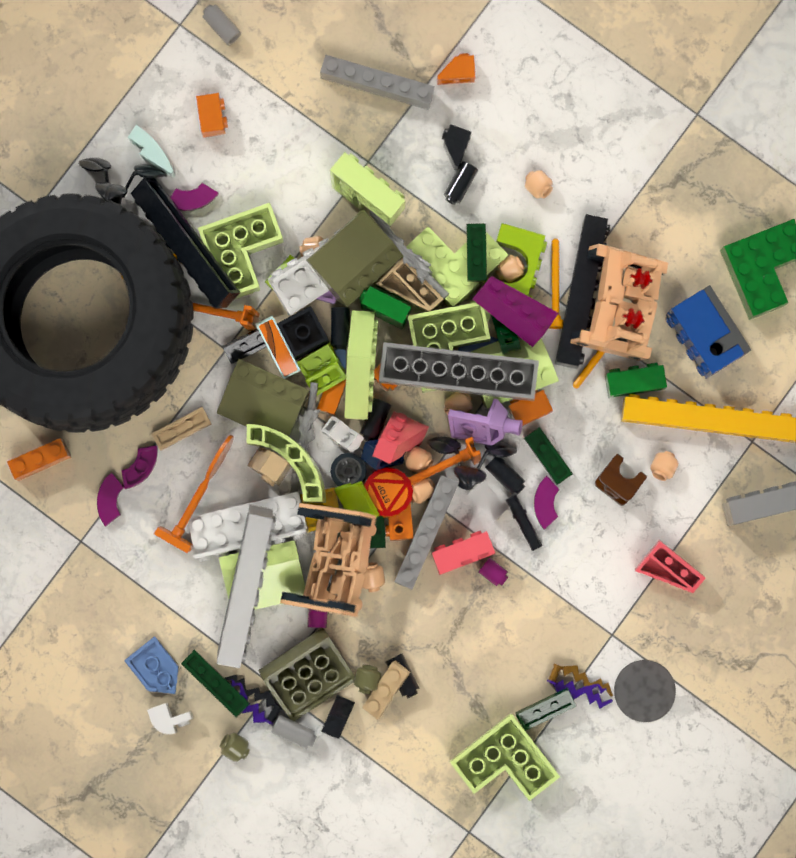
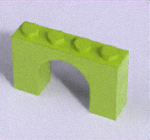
M501 223L496 242L499 246L519 252L527 263V273L521 280L505 284L532 297L528 294L530 288L534 289L537 280L534 277L535 270L539 271L542 263L539 256L541 252H545L547 242L544 241L545 235Z

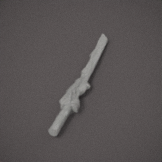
M370 210L371 217L403 254V263H407L409 267L412 266L417 270L416 274L421 284L426 280L445 299L449 293L432 277V271L429 269L431 264L422 259V256L413 253L412 249H407L404 245V240L396 236L390 229V226Z
M313 382L310 384L307 411L304 409L303 416L299 415L300 427L298 428L301 436L299 441L306 451L308 450L309 442L315 439L312 423L318 418L320 409L315 410L318 383ZM296 471L291 475L290 493L298 492L300 481Z

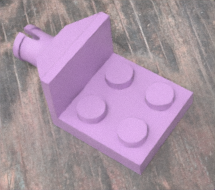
M498 399L493 400L487 417L451 409L448 414L451 438L466 440L473 437L475 443L490 446L502 440L505 433L519 436L523 426L522 420L508 418V411Z

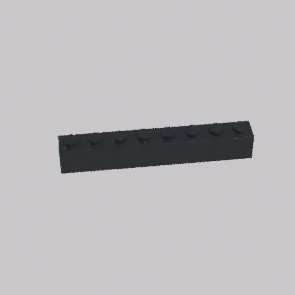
M143 178L130 193L135 199V203L144 211L146 218L155 226L157 233L164 238L166 245L172 249L177 256V260L186 268L188 275L198 284L199 290L206 295L209 303L215 309L227 308L240 294V291L156 178Z
M588 214L584 217L555 365L578 369L579 364L583 365L585 354L582 353L583 346L570 342L572 332L586 330L587 327L590 328L592 317L589 316L590 309H594L596 298H593V293L598 290L599 280L596 278L597 273L602 271L603 262L587 258L590 246L596 244L607 246V243H604V238L609 235L610 225L607 224L608 218Z

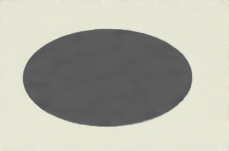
M639 660L630 663L621 670L615 681L614 696L618 707L627 717L639 722H652L662 718L669 712L675 701L676 687L672 675L664 666L651 660Z

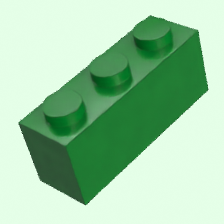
M658 363L647 364L645 368H639V365L630 366L625 371H621L620 368L611 369L605 375L608 398L665 390L667 388L664 365L658 366Z

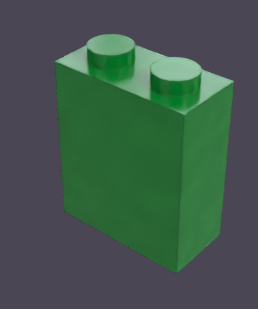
M371 286L368 291L364 289L360 297L362 310L375 312L376 317L401 330L403 329L411 313V306Z

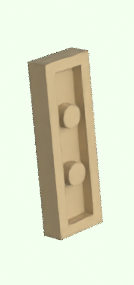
M201 407L152 433V436L160 451H163L212 424L204 408Z
M393 661L378 683L377 690L372 692L362 708L376 719H379L410 672L397 661Z

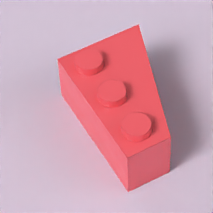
M394 411L379 438L372 456L391 464L402 457L405 452H410L413 447H419L424 440L429 426L415 421L403 413Z
M481 531L470 534L471 538L463 540L462 537L452 541L453 545L448 547L445 544L435 547V552L431 554L439 575L494 555L495 551L488 532L481 533Z
M661 540L657 541L635 568L636 572L694 593L705 580L703 574Z

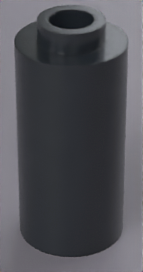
M462 161L444 193L445 200L453 205L456 203L460 204L478 169Z
M334 307L331 308V346L335 347V350H346L350 333V308Z
M376 398L373 399L372 412H368V420L364 421L359 433L364 437L363 440L372 441L378 439L391 408L389 403Z
M494 457L485 467L511 494L515 492L518 495L526 487L523 484L525 480L503 458Z
M403 653L387 660L385 663L388 668L393 661H397L410 672L399 689L402 697L406 695L408 699L418 694L417 689H419V686Z

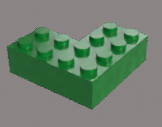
M795 219L728 244L720 250L749 320L784 307L789 303L775 269L796 261Z

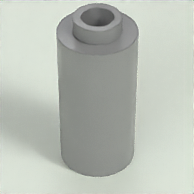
M209 5L203 10V19L227 45L233 44L241 36L240 30L217 5Z
M279 715L271 732L306 749L308 745L313 746L317 737L313 735L314 730Z

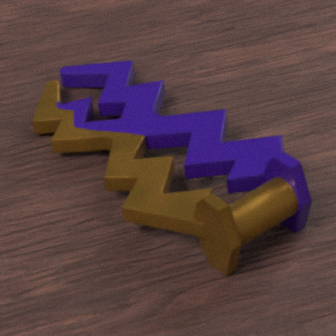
M553 665L554 667L547 682L553 684L556 692L568 687L573 699L586 694L589 705L596 701L599 709L613 702L612 699L602 702L599 693L593 695L592 689L598 686L600 694L606 690L609 696L612 697L613 694L608 682L603 685L600 678L590 683L586 672L579 674L578 665ZM562 669L564 676L572 672L575 682L583 680L584 686L576 690L573 681L565 685L563 679L558 683L555 682Z

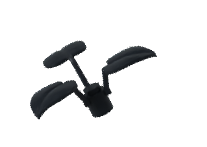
M86 158L78 161V164L85 170L92 172L102 171L104 173L105 182L96 183L95 189L105 202L112 201L121 205L122 198H125L127 190L136 175L143 178L167 177L165 172L155 166L140 164L134 166L135 171H133L126 186L123 187L109 183L107 169H111L112 165L108 161L101 158Z
M444 436L432 438L426 443L434 451L441 454H452L454 452L457 455L459 454L458 449L461 448V444L457 440ZM498 441L492 446L485 445L484 447L487 450L477 468L461 466V462L457 463L458 466L454 468V474L459 479L458 486L464 490H471L476 484L486 479V473L480 468L488 454L504 458L516 454L517 450L503 441Z

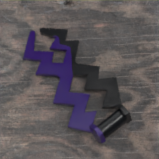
M237 674L225 677L227 681L232 680L231 685L233 687L240 685L239 693L247 700L248 696L254 694L255 701L266 698V708L274 706L267 718H265V711L259 713V703L248 706L242 714L253 711V723L267 722L271 725L274 724L273 722L283 708L275 703L269 690L261 694L259 688L246 690L245 678L238 680Z

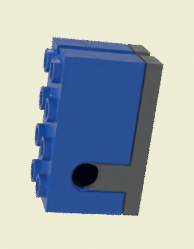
M710 285L671 308L666 314V322L670 328L674 327L677 332L676 337L681 344L684 343L687 348L686 353L688 357L696 362L698 373L702 377L705 376L706 379L751 351V348ZM710 348H714L717 351V355H713L710 352Z

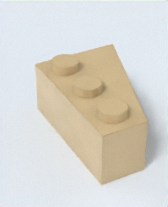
M403 259L376 284L377 287L425 312L436 310L444 302L441 295L426 280L421 284L416 274L417 270L412 266L409 267L407 263L404 264Z
M262 447L258 448L247 465L261 474L263 481L272 487L275 484L280 486L291 469L288 461Z

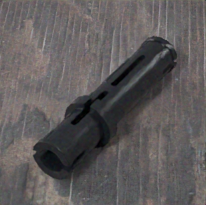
M517 495L506 499L505 501L513 514L512 517L516 519L531 551L543 546L526 515V509H523Z

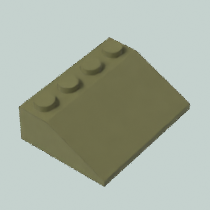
M362 209L306 261L336 300L348 307L363 293L364 289L367 290L399 261L403 255L393 241Z
M238 359L217 414L246 427L247 424L266 426L290 437L310 391Z
M324 628L258 670L264 683L292 721H296L352 684L355 680V675Z

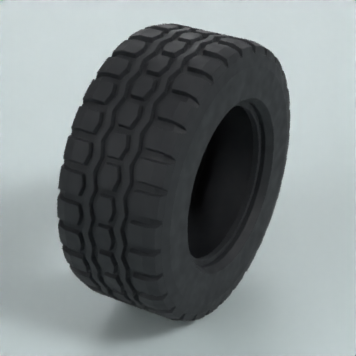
M72 193L61 194L60 197L49 195L38 198L37 202L32 200L15 207V211L11 212L9 210L0 216V405L36 425H41L51 430H66L72 433H84L87 430L92 432L108 429L111 424L118 426L129 421L132 415L138 416L149 409L150 403L152 401L157 402L167 391V385L173 384L180 372L178 368L180 364H184L189 351L187 343L191 342L193 334L191 320L194 318L193 302L190 300V287L187 279L184 278V272L170 249L138 215L132 211H127L125 207L115 202H105L103 198L91 195H84V197L80 194ZM70 261H98L117 269L127 287L129 316L123 335L116 346L101 360L82 369L54 371L38 366L28 353L21 333L22 308L33 285L49 270Z

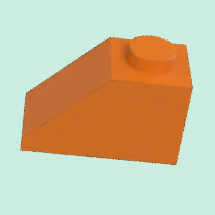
M461 53L455 56L437 76V85L475 83L474 55Z

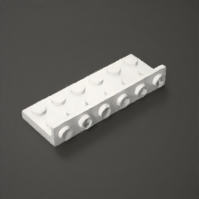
M328 238L318 243L319 246L314 250L310 248L303 252V257L297 260L295 258L289 261L286 268H279L272 272V277L267 279L288 315L291 316L329 291L306 261L329 240Z
M300 492L191 517L188 525L195 555H193L194 559H200V562L211 560V556L214 555L223 557L230 555L229 552L235 550L239 553L249 505L273 509V515L276 516V525L274 532H270L275 545L285 543L286 538L293 537V540L305 538L304 534L309 533L305 516L297 515L299 503H302Z

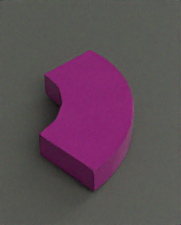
M201 183L198 188L191 191H182L176 188L170 199L180 211H189L207 206L219 193L206 184Z
M157 445L138 448L135 462L129 468L122 470L124 489H130L141 484L152 473L158 457Z
M112 472L101 484L97 496L98 514L105 527L121 515L118 510L117 499L124 487Z
M548 476L539 484L534 498L535 515L543 530L558 518L554 509V499L560 489Z

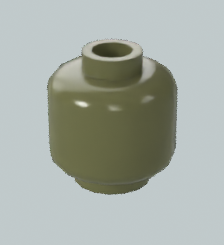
M363 664L362 667L357 669L354 685L359 688V692L370 694L371 691L377 690L381 679V673L377 671L378 667Z
M237 733L226 734L219 746L222 755L234 762H238L241 758L245 759L250 752L248 740Z

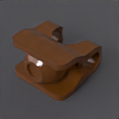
M616 454L595 480V486L616 503L624 506L636 494L646 480L647 475L639 472L632 479L624 478L620 473V465L624 458Z

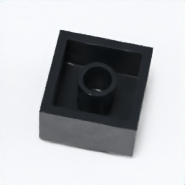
M311 306L277 323L295 360L329 343V339Z

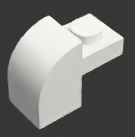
M333 415L321 429L330 439L351 453L359 448L361 441L364 439L363 436Z
M168 703L147 710L152 725L164 734L177 733L176 724L182 727L190 724L189 720L193 719L191 711L172 717Z

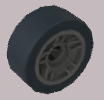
M344 453L334 459L331 464L330 473L332 480L339 487L347 483L354 484L360 481L363 483L366 479L367 469L361 457L353 453ZM346 468L352 469V474L347 475L345 473Z

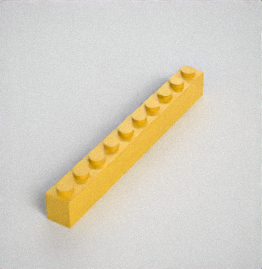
M629 394L628 397L623 399L621 422L796 443V418L792 417V414L781 413L778 416L773 415L771 411L754 413V409L748 408L738 411L732 406H724L723 409L716 408L715 404L697 406V402L686 401L685 404H681L675 399H667L666 402L659 401L658 397L641 399L640 395Z

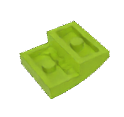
M330 343L323 345L296 362L305 376V381L309 388L311 382L318 383L317 395L346 379V372Z
M362 481L354 484L347 483L334 489L345 510L364 512L376 517L379 515Z

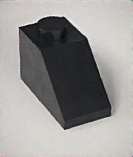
M450 124L449 129L445 128L441 139L444 140V149L454 170L457 171L472 132Z
M337 695L321 732L339 739L355 702Z

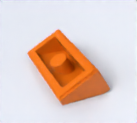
M346 379L323 392L317 410L320 409V411L335 416L346 387Z

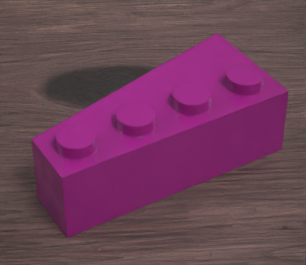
M490 276L472 299L531 347L544 336L558 315V312Z

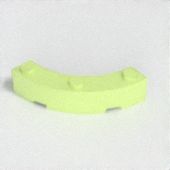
M247 424V444L262 446L276 451L294 468L302 487L303 502L326 503L324 482L310 454L298 442L275 429Z

